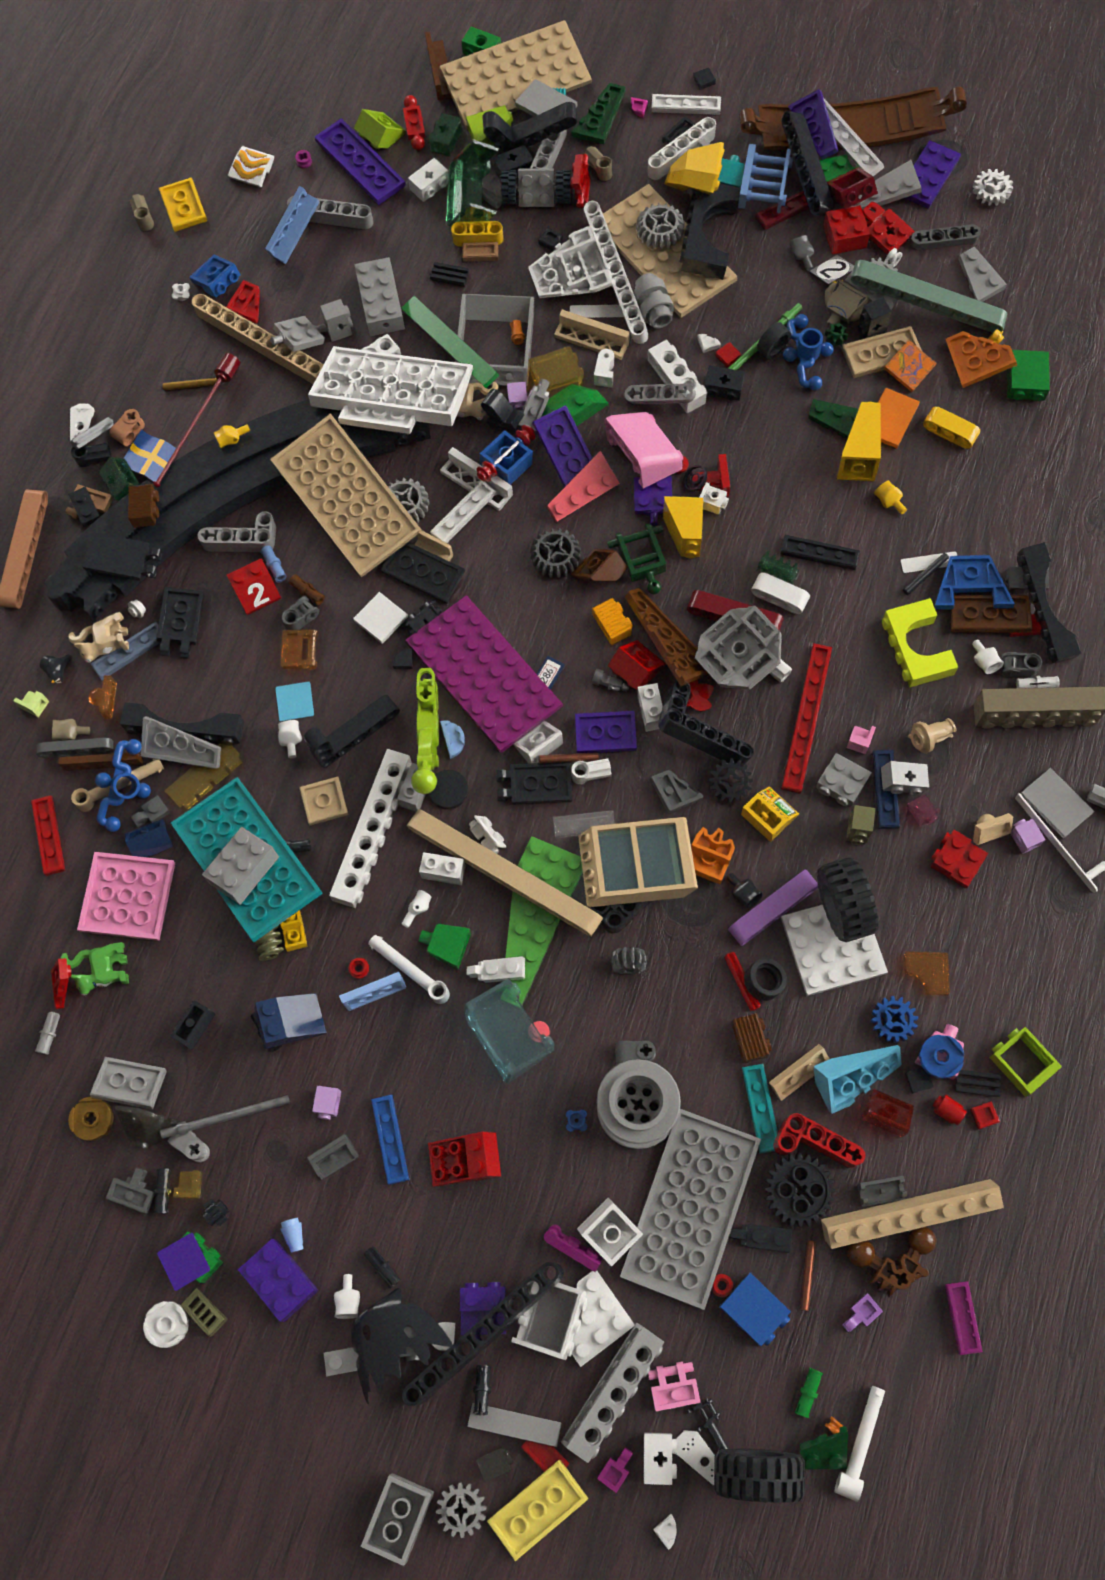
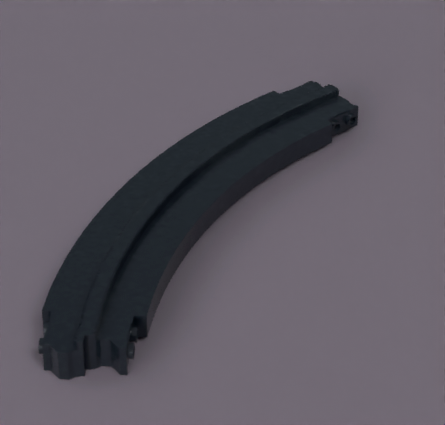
M307 399L239 426L242 427L247 424L250 432L239 436V441L236 444L226 445L221 448L217 439L214 438L174 461L159 483L160 487H154L159 493V502H156L159 518H156V525L140 528L132 526L128 519L129 494H127L99 517L64 551L67 559L60 564L54 574L50 575L44 583L47 587V596L60 611L67 610L72 612L76 607L84 608L91 621L96 623V618L115 600L118 594L127 597L146 576H142L141 581L84 570L82 565L92 532L146 542L150 544V548H159L160 553H162L161 560L155 561L147 558L145 566L152 565L157 568L178 549L196 537L202 528L212 526L244 505L289 484L270 459L329 414L339 424L338 417L341 410L313 407L310 405V400ZM416 421L411 434L339 424L365 458L395 452V445L431 439L429 423ZM148 479L141 485H153V482L150 479Z

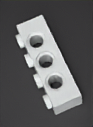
M665 340L648 349V361L665 384H689L696 391L693 401L679 403L686 413L706 403V388L699 384L693 371L690 372L686 361L679 357L674 345H670ZM687 390L686 393H680L678 391V394H683L685 397L687 394L690 393L689 390Z

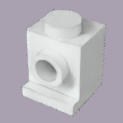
M707 482L699 497L703 498L704 510L718 515L722 508H726L729 498H726V491L712 487Z

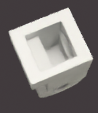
M603 349L598 354L594 372V385L612 388L613 372L610 370L614 367V353L610 349Z

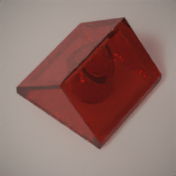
M873 1089L862 1120L900 1137H904L910 1130L914 1105Z

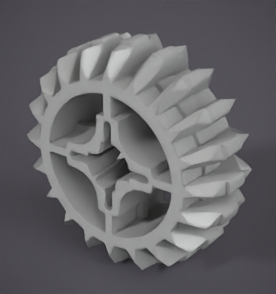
M658 203L657 206L651 204L650 208L645 207L644 211H641L637 219L636 230L638 238H641L642 243H646L647 247L653 245L654 249L660 247L662 250L663 246L669 249L670 244L675 246L676 241H680L684 233L685 223L682 214H679L678 209L674 210L673 205L668 207L667 203L664 206Z
M403 477L400 482L396 479L394 484L389 482V489L414 521L419 523V517L424 518L430 504L425 487L420 486L418 481L414 483L412 478L406 481ZM415 496L419 499L416 505L413 502Z

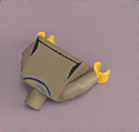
M843 280L833 281L825 290V305L827 311L832 314L827 323L829 325L837 324L842 320L850 324L852 321L859 320L863 305L869 303L868 296L843 282Z

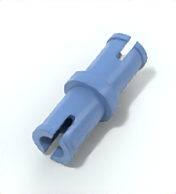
M271 546L263 547L260 552L266 561L267 569L272 572L276 582L284 581L287 576L281 567L280 559L276 558Z

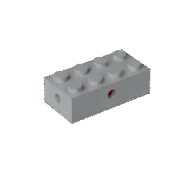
M390 257L354 264L369 335L374 336L404 330L405 326Z

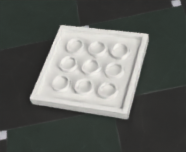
M823 905L781 916L806 996L888 973L875 934L850 942L840 941L830 926Z

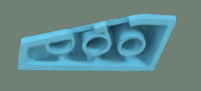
M896 1045L831 1058L813 1066L815 1084L829 1112L833 1114L849 1107L855 1102L854 1098L860 1093H867L871 1090L870 1085L878 1079L883 1080L902 1065L900 1047Z

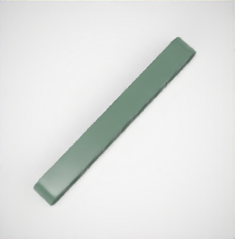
M857 260L855 262L850 280L858 286L991 333L996 329L1000 332L1004 330L1007 312L1001 308L866 260Z

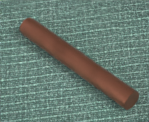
M598 752L538 756L539 763L596 761L599 759Z
M807 1241L800 1303V1310L809 1311L816 1249V1242Z

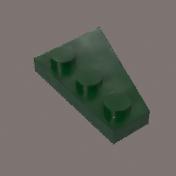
M813 399L808 419L827 429L831 428L843 438H848L859 409Z

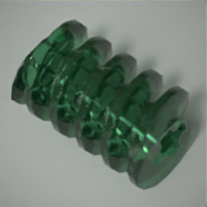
M767 550L762 556L756 572L761 568V573L768 571L769 575L773 576L775 574L776 578L780 579L782 577L783 581L787 582L789 580V584L793 585L800 569H797L798 563L790 566L791 560L783 563V556L776 560L777 554L774 553L772 557H769V550Z

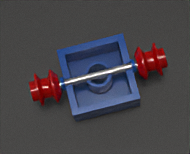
M522 425L521 431L517 430L515 432L516 438L504 430L480 453V465L482 467H477L478 478L483 482H490L491 476H498L511 485L532 465L533 451L526 447L530 445V440L534 441L536 438L532 427Z

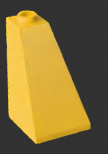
M861 402L842 453L837 479L875 481L881 460L880 403Z

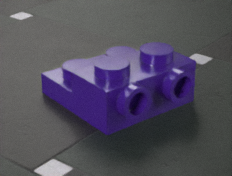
M501 1282L487 1283V1287H478V1283H465V1288H460L461 1335L468 1332L506 1298V1287H501ZM499 1312L496 1321L499 1325H502L505 1316L502 1312ZM484 1327L481 1328L479 1335L488 1334Z

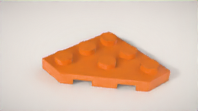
M964 331L946 338L963 388L1017 365L1009 345L997 344L993 340L975 337Z

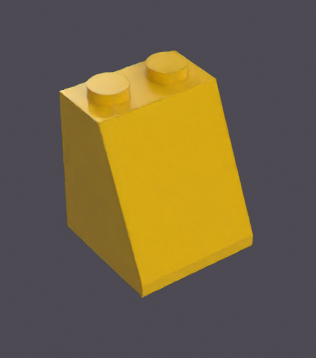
M664 496L663 519L680 556L686 558L700 557L703 498Z

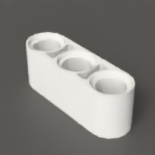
M760 573L751 588L752 594L795 614L803 612L810 598L807 591L766 573Z

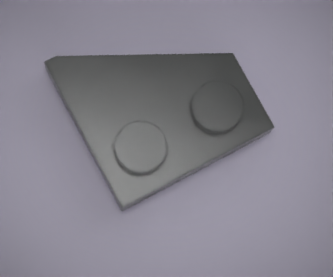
M670 770L654 775L650 779L668 814L703 799V795L700 792L697 794L689 788L688 783L680 780Z

